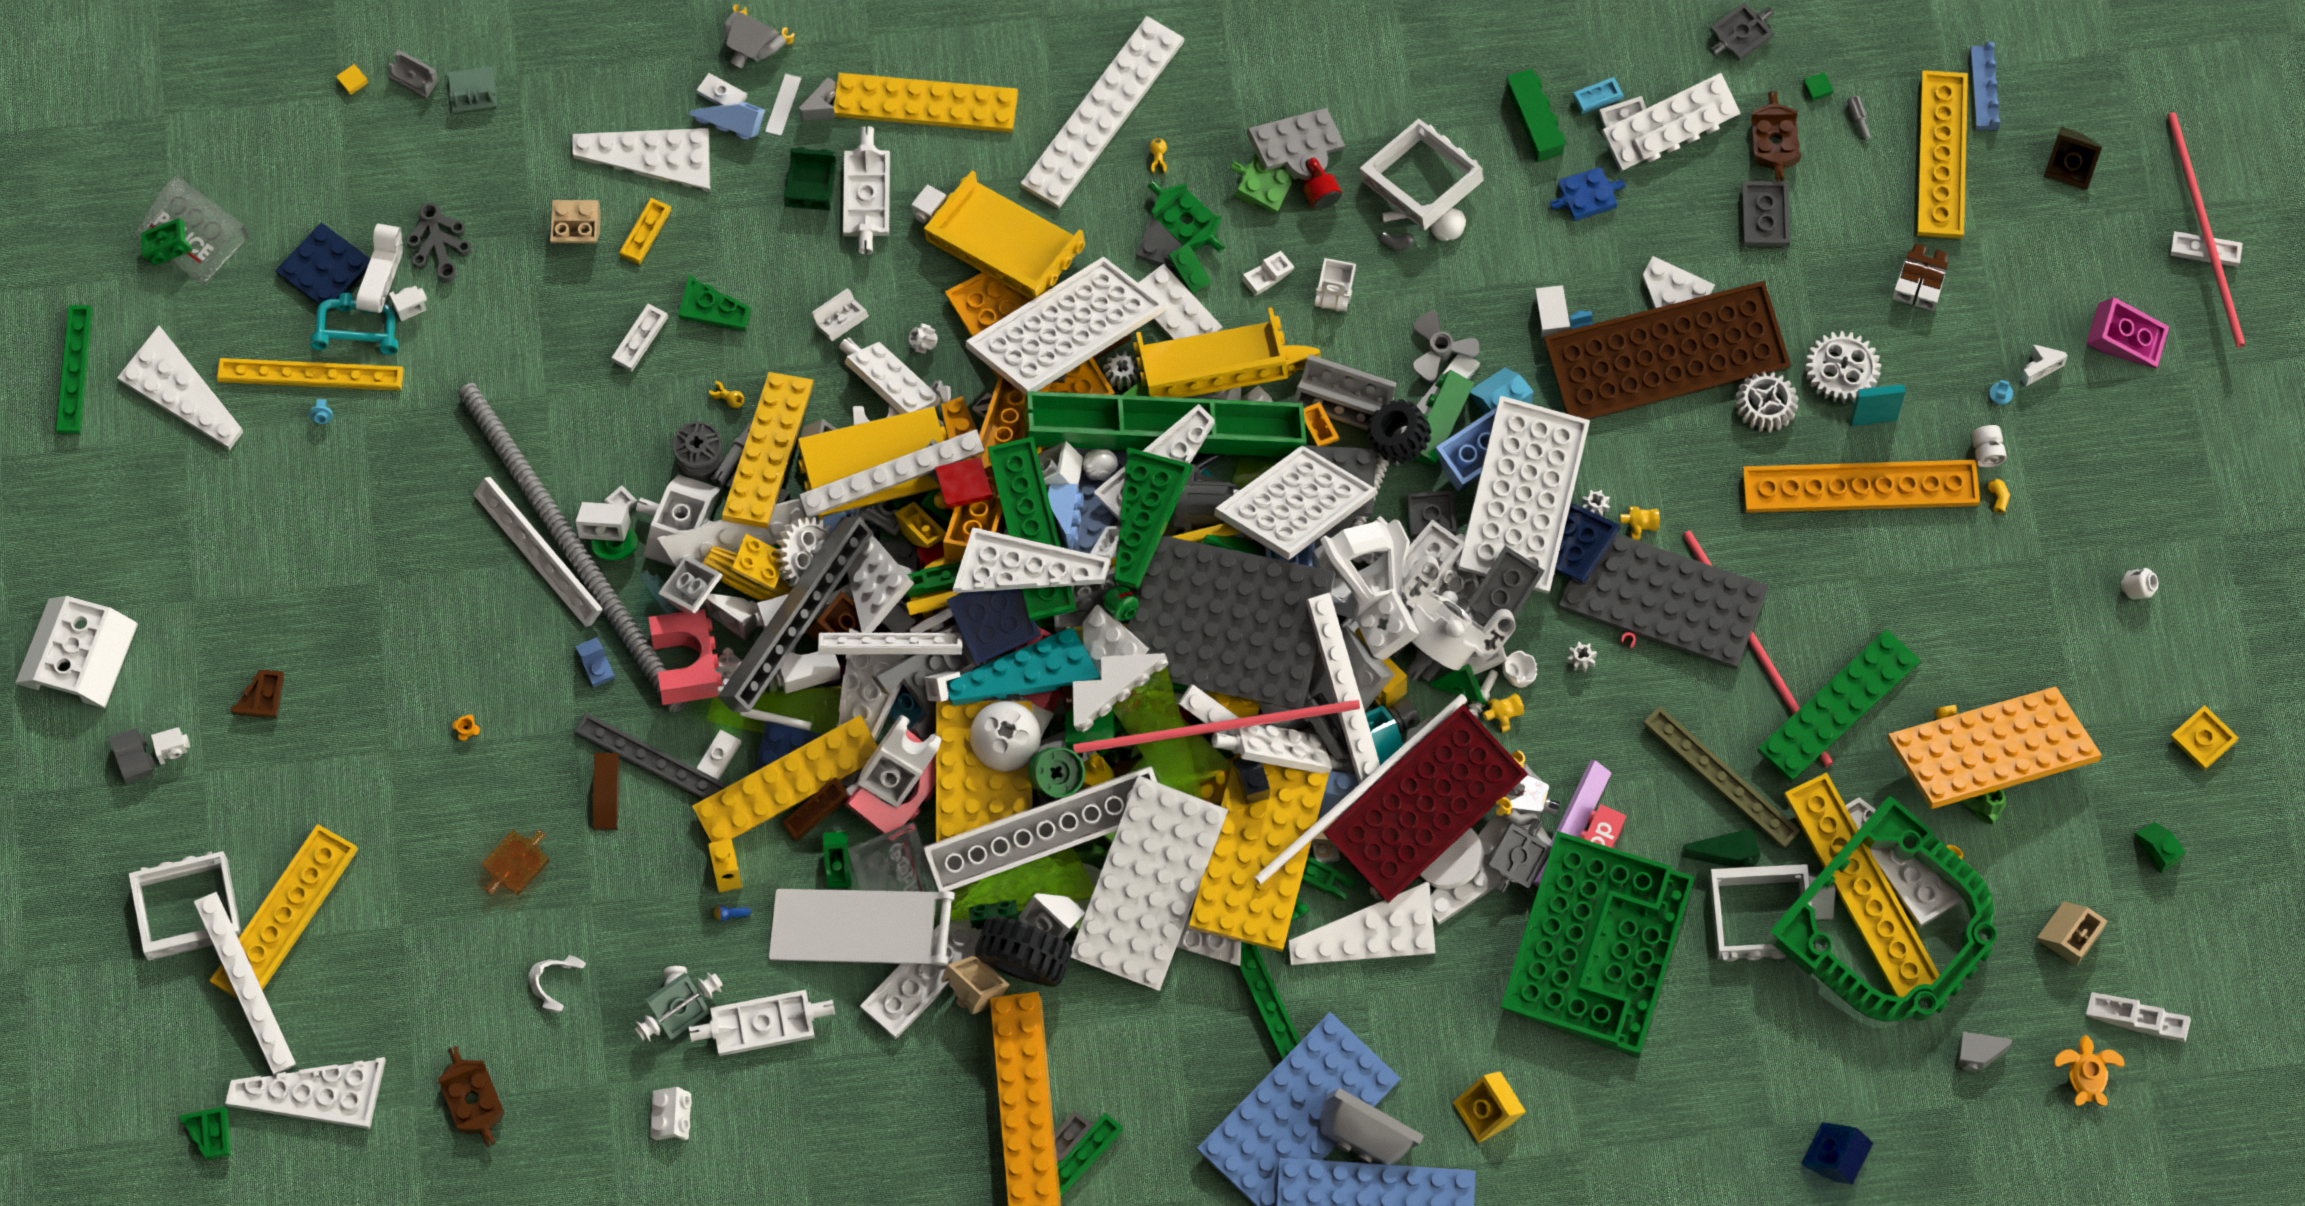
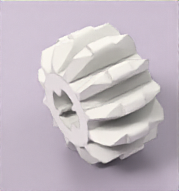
M1126 351L1123 352V356H1119L1115 352L1114 358L1108 357L1106 359L1107 364L1103 366V372L1107 381H1110L1112 388L1118 385V390L1121 391L1123 386L1130 389L1132 384L1136 385L1139 382L1140 372L1142 371L1138 369L1134 354L1127 357Z

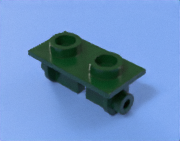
M1005 900L999 903L978 904L968 907L971 929H983L985 921L991 916H1001L1019 921L1016 900Z

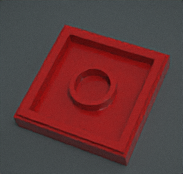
M981 457L935 467L946 509L992 499L991 488Z

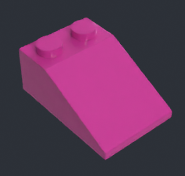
M2113 297L2098 303L2086 344L2105 354L2157 368L2169 326Z

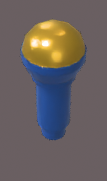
M719 905L714 909L713 914L717 921L723 922L732 917L751 915V910L746 907L729 908Z

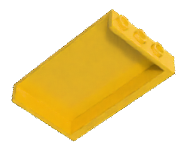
M973 170L967 177L965 176L961 179L957 189L947 196L943 206L934 212L932 219L924 227L926 241L1032 300L1045 293L1050 286L1055 285L1061 272L1068 269L1074 256L1081 253L1085 246L1082 230L1079 229L1075 235H1072L977 182L976 172Z
M1270 307L1268 308L1269 322L1147 345H1143L1141 332H1136L1137 342H1133L1135 356L1140 355V357H1136L1139 371H1144L1140 372L1142 386L1147 385L1150 397L1185 398L1287 379L1286 359H1289L1287 346H1282L1285 344L1283 331H1278L1281 329L1279 316H1274L1273 308Z
M935 406L798 438V447L802 458L798 460L801 474L806 473L808 480L804 481L806 492L924 449L932 439L937 443L947 440L945 427H940ZM926 474L815 516H817L818 520H823L824 522L823 516L939 489L940 486Z

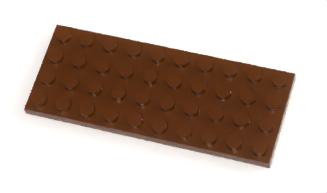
M1765 281L1544 336L1543 338L1565 413L1587 420L1745 380L1747 377L1751 379L1754 373L1761 376L1763 371L1767 375L1773 371L1775 373L1791 368Z

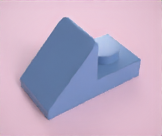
M597 637L575 646L593 688L615 679L604 649Z

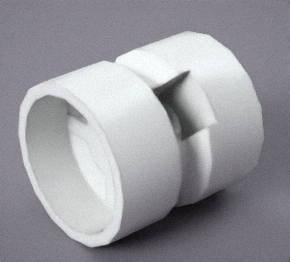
M1987 425L1971 432L1978 466L1994 467L2007 460L2005 446L2001 444L2003 437L1999 426Z

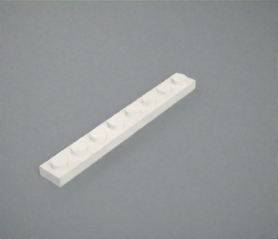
M973 430L799 495L807 517L810 518L935 471V467L964 461L981 455L985 451L977 430Z
M491 477L484 478L473 495L584 626H592L602 612V607Z
M1325 593L1305 601L1335 703L1359 700L1360 709L1339 712L1338 715L1358 784H1360L1380 766L1331 594Z
M217 892L194 901V905L273 1076L296 1066Z

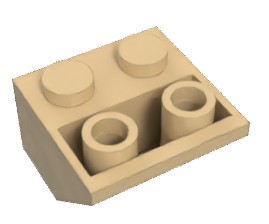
M553 200L550 242L597 243L601 223L599 201Z
M2063 901L2036 940L2077 967L2104 930L2107 920L2088 907Z

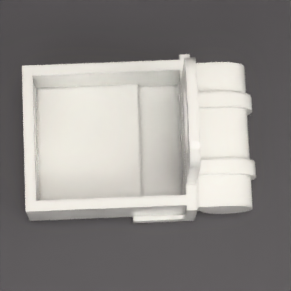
M1324 258L1320 281L1316 289L1315 306L1321 307V309H1333L1337 312L1347 311L1352 295L1351 289L1356 264Z

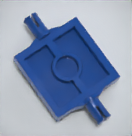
M1595 168L1558 180L1562 198L1549 201L1552 210L1565 206L1571 213L1574 221L1617 208L1613 191L1625 188V182L1621 179L1610 183L1606 179L1602 168Z

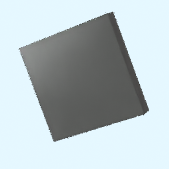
M1453 490L1406 493L1410 539H1416L1431 520H1434L1450 533L1457 536Z

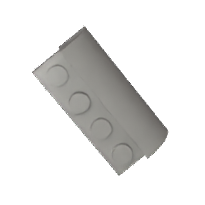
M1309 354L1303 377L1297 386L1294 403H1303V407L1306 408L1320 402L1329 418L1367 430V426L1371 425L1369 420L1375 416L1374 412L1376 409L1380 410L1382 408L1381 405L1384 403L1388 405L1390 401L1394 400L1397 382Z

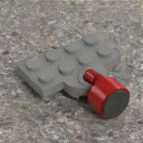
M1327 108L1251 127L1247 130L1246 134L1264 171L1285 166L1288 174L1293 179H1302L1305 184L1303 191L1311 208L1324 209L1333 205L1341 198L1342 191L1334 175L1326 174L1324 171L1328 163L1327 154L1342 151L1345 147Z

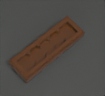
M834 777L782 823L793 839L799 841L848 800L851 795L841 781Z

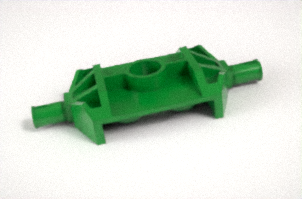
M1154 180L1152 184L1148 185V189L1157 195V200L1152 210V217L1182 245L1188 243L1192 250H1197L1205 245H1211L1218 253L1225 249L1226 246L1216 238L1221 224V216H1215L1187 190L1185 183L1167 188L1166 190L1161 188ZM1188 216L1193 221L1190 224H1183L1180 219Z

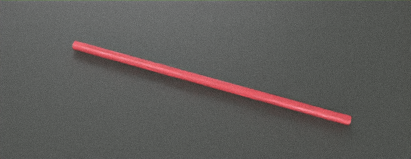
M2170 113L2167 115L2234 341L2236 347L2240 348L2245 346L2243 334L2176 113Z
M1685 532L1683 537L1697 560L1711 565L1692 532ZM1752 631L1748 643L1794 715L1800 707ZM1827 751L1819 757L1825 767L1833 764Z
M1359 700L1073 744L1076 753L1090 752L1360 709Z

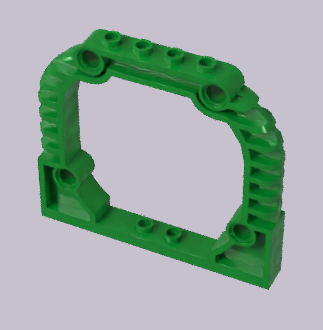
M1889 795L1769 931L1766 939L1808 975L1814 974L1830 990L1852 1006L1854 1010L1866 1017L1882 1022L1903 1021L1911 1017L1924 1021L1929 1019L1935 1011L1940 1014L1948 1005L1946 998L1950 994L1955 996L1964 986L1960 982L1965 976L1970 979L1978 970V967L1975 966L1981 959L1985 962L1992 954L1993 950L1990 947L1997 939V930L1992 925L1994 919L1993 898L1985 880L1981 878L1975 869L1971 868L1952 850L1948 849L1944 843L1933 836L1934 831ZM1903 841L1910 842L1913 848H1906L1903 845ZM1862 842L1869 848L1894 849L1897 857L1903 860H1909L1913 857L1917 858L1956 890L1966 902L1971 921L1962 933L1961 942L1963 949L1932 985H1917L1905 997L1885 995L1876 990L1830 951L1832 949L1831 938L1827 934L1818 931L1815 909L1809 905L1810 901L1823 887L1827 890L1836 880L1833 875L1838 870L1842 873L1851 862L1848 858ZM1978 933L1985 934L1988 941L1981 940ZM1813 944H1820L1823 947V951L1815 950ZM1918 1002L1926 1003L1929 1009H1921Z

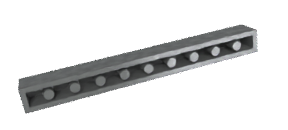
M846 517L839 521L718 695V698L732 712H750L873 534V531L860 517Z

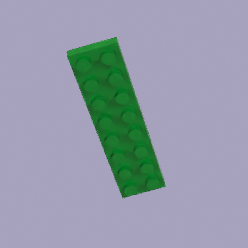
M1034 437L987 447L1008 535L1061 547ZM1071 586L1022 589L1030 621L1076 611Z
M1885 629L1758 747L1757 752L1792 783L1915 669L1921 660L1888 629Z

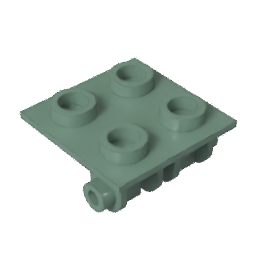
M493 66L448 72L453 113L498 107Z

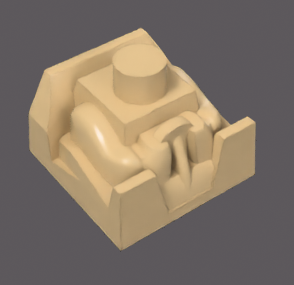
M976 955L948 964L941 979L943 983L950 980L949 985L954 990L953 994L958 997L956 1000L957 1005L961 1008H969L972 1015L991 1008L990 998L1003 996L1010 986L988 964H984L981 960L977 959Z

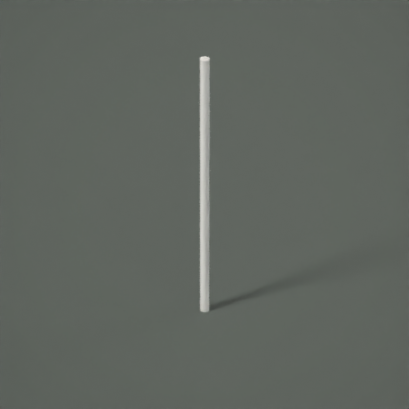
M1460 694L1254 877V880L1259 885L1265 882L1419 745L1462 704H1465L1467 698Z

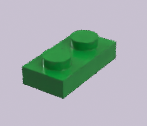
M1188 243L1167 255L1191 294L1211 283L1210 278Z

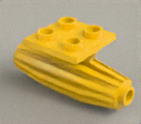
M748 534L744 535L738 553L711 546L702 563L720 572L723 575L720 579L723 583L758 601H766L787 595L794 588V586L790 587L789 582L780 577L781 571L778 569L782 566V563L776 562V559L781 557L780 554L775 552L777 549Z

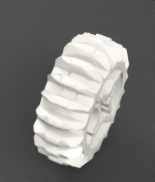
M1763 371L1761 377L1754 373L1752 379L1747 377L1744 384L1739 386V392L1736 393L1737 401L1735 407L1738 408V416H1744V423L1751 422V429L1759 426L1760 432L1763 428H1767L1770 433L1773 427H1775L1779 431L1782 425L1787 426L1789 420L1794 419V412L1798 409L1796 404L1798 396L1795 395L1796 389L1790 388V380L1783 382V375L1775 378L1774 371L1770 376H1767L1765 371ZM1776 393L1783 398L1785 405L1776 397ZM1749 399L1757 406V411L1752 408Z

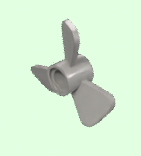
M1429 311L1415 321L1414 331L1430 342L1429 352L1416 359L1413 363L1414 371L1425 381L1433 383L1436 380L1439 363L1447 361L1452 353L1470 358H1475L1479 355V341L1477 339L1468 338L1453 342L1452 337L1448 333L1440 331L1436 311ZM1444 345L1446 348L1438 349L1436 346Z

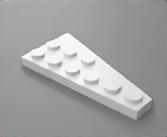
M709 128L573 134L574 159L598 165L606 164L613 166L614 169H625L641 176L665 182L673 181L681 183L685 187L691 188L693 186L710 193Z
M160 326L156 328L117 377L120 383L229 450L243 434L239 424Z
M1198 404L1143 451L1190 464L1215 424V420ZM1125 466L1094 491V496L1120 522L1123 487H1125L1126 477Z
M797 498L775 505L768 529L718 520L701 525L698 528L679 531L676 534L661 536L657 539L677 568L685 556L703 563L711 546L738 553L745 534L772 546L777 543V540L783 539L780 532L786 531V525L792 524L794 520L807 517L802 501Z
M873 534L847 570L862 633H872L914 584Z
M972 527L953 586V593L1105 584L1111 559Z
M849 629V633H860L854 629ZM846 654L847 662L845 674L843 675L839 706L840 716L837 727L861 715L876 741L903 683L900 682L890 694H884L871 676L907 657L906 655ZM861 770L841 780V783L850 787L857 782Z
M1860 797L1845 805L1858 829L1876 811ZM1903 841V845L1906 848H1913L1910 842ZM1869 848L1889 885L1919 927L1924 926L1964 902L1956 890L1917 858L1913 857L1909 860H1903L1897 857L1894 849Z
M382 1057L376 1058L373 1061L363 1062L362 1060L340 1066L336 1064L303 1069L293 1073H277L274 1076H256L231 1080L225 1104L228 1107L370 1129L386 1059Z

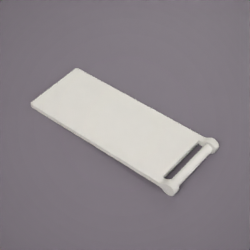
M777 889L769 959L776 961L900 963L946 966L948 965L949 958L946 954L951 903L954 901L955 893L949 891ZM936 900L942 901L937 955L931 956Z

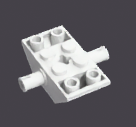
M678 474L668 484L660 504L641 497L639 499L641 503H637L636 512L654 517L650 525L644 557L675 567L657 538L673 535L683 530H691L713 522L710 521L722 488Z

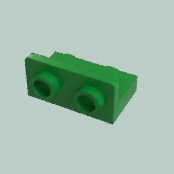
M179 217L141 232L142 256L156 266L193 251L192 246L185 238V222Z

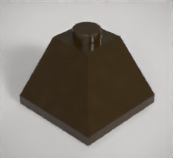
M2061 127L2044 175L2088 190L2102 146L2082 133Z

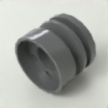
M691 422L685 424L676 432L672 447L678 471L685 477L701 482L710 480L724 460L722 442L718 431L712 425L705 422Z

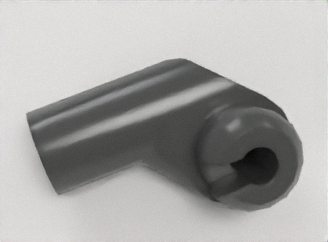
M1385 231L1379 241L1394 251H1401L1412 247L1415 237L1410 233L1394 237Z

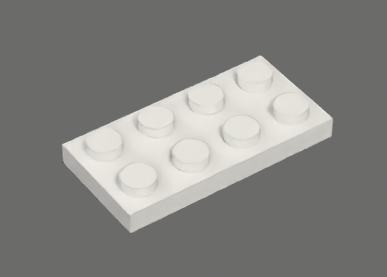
M1164 264L1139 282L1142 287L1166 304L1165 312L1152 320L1171 340L1223 330L1220 323Z

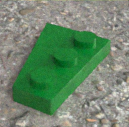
M689 275L678 313L679 319L746 332L751 307L729 295L721 294L714 290V287L708 284L705 285Z

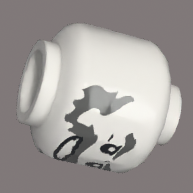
M2148 568L2128 570L2121 581V588L2132 600L2150 598L2158 589V578Z

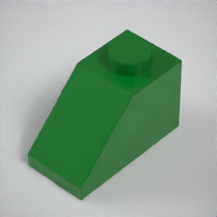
M2156 822L2149 824L2134 834L2160 873L2180 863L2186 853L2174 834Z
M847 831L823 833V851L828 889L852 887Z

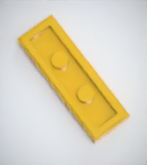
M650 198L622 246L619 256L640 265L670 214L671 206Z

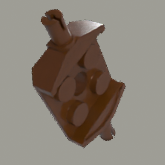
M1772 91L1768 92L1769 104L1752 111L1751 115L1754 161L1761 167L1772 168L1775 174V181H1778L1779 177L1780 181H1783L1784 168L1794 166L1801 158L1797 127L1798 111L1778 104V93L1774 91L1772 95ZM1772 137H1777L1781 140V142L1775 144L1772 143L1769 139Z
M453 1046L455 1054H453L451 1048L447 1050L452 1060V1065L438 1078L458 1131L466 1134L479 1133L482 1135L485 1146L489 1147L488 1139L491 1145L495 1144L491 1134V1127L501 1120L505 1114L484 1061L463 1060L459 1054L458 1047ZM474 1093L479 1096V1100L475 1104L466 1103V1097L469 1094Z

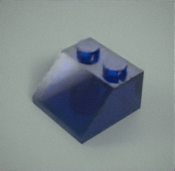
M1822 1122L1801 1164L1834 1182L1853 1185L1874 1143L1857 1127Z

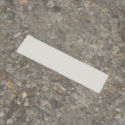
M785 74L765 132L782 135L801 77Z

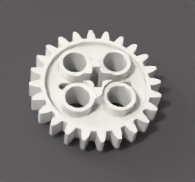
M1841 331L1839 337L1832 332L1830 339L1824 335L1822 343L1816 340L1815 348H1810V355H1807L1805 370L1809 371L1806 378L1813 379L1810 386H1818L1817 394L1824 391V399L1831 395L1833 396V402H1836L1839 397L1842 399L1843 404H1845L1847 398L1855 402L1859 389L1876 387V379L1880 377V372L1878 371L1881 369V364L1877 363L1880 356L1874 355L1875 347L1868 349L1870 341L1862 343L1861 335L1857 339H1853V332L1848 337H1845L1843 331ZM1836 352L1839 354V356L1834 357L1831 356L1829 353ZM1852 358H1859L1862 362H1855ZM1830 372V373H1832L1834 376H1833V377H1828V376H1826L1824 373ZM1847 378H1854L1857 382H1850Z
M815 517L800 518L792 521V524L786 525V531L780 532L783 539L777 540V543L781 546V549H777L775 552L780 554L781 557L776 559V562L782 563L778 570L786 572L783 579H791L789 582L790 587L796 585L831 534L829 533L830 525L823 526V520L816 521Z

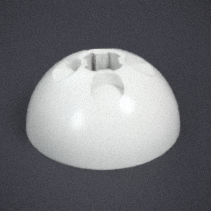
M999 701L986 706L977 714L970 729V744L974 754L984 765L997 771H1014L1024 767L1037 754L1041 742L1040 726L1035 716L1023 705L1012 701Z

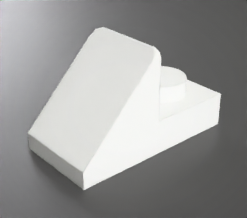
M2033 345L2030 355L2034 361L2024 367L2021 381L2025 386H2028L2065 365L2068 355L2062 351Z

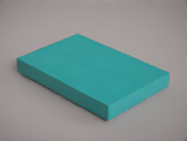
M1899 384L1859 389L1850 417L1851 426L1897 421L1906 393L1905 386Z

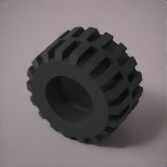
M1399 399L1398 402L1392 400L1388 405L1386 403L1381 405L1382 408L1380 410L1376 409L1374 412L1375 416L1369 420L1371 425L1367 426V431L1369 432L1368 438L1379 454L1386 461L1389 460L1390 463L1394 464L1397 461L1399 464H1404L1405 460L1411 462L1413 457L1422 455L1421 451L1427 449L1426 443L1431 440L1429 434L1432 431L1428 420L1420 409L1410 401L1405 402L1404 399ZM1407 426L1403 433L1392 437L1399 428Z

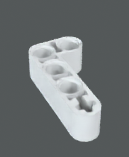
M376 224L373 236L374 251L357 295L356 308L358 310L381 313L401 260L403 243L400 227Z

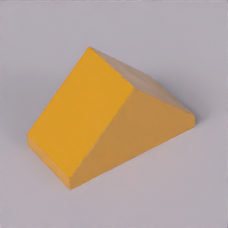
M1320 402L1304 408L1305 429L1310 444L1313 446H1326L1339 440V436Z

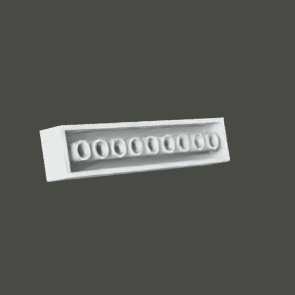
M1148 766L1075 792L1068 797L1055 799L924 846L923 848L939 892L950 891L1116 831L1137 775L1157 782L1152 767Z

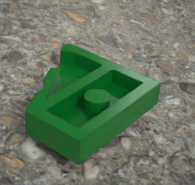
M226 1107L180 1115V1120L185 1124L192 1139L197 1143L201 1153L207 1160L231 1156L228 1109Z

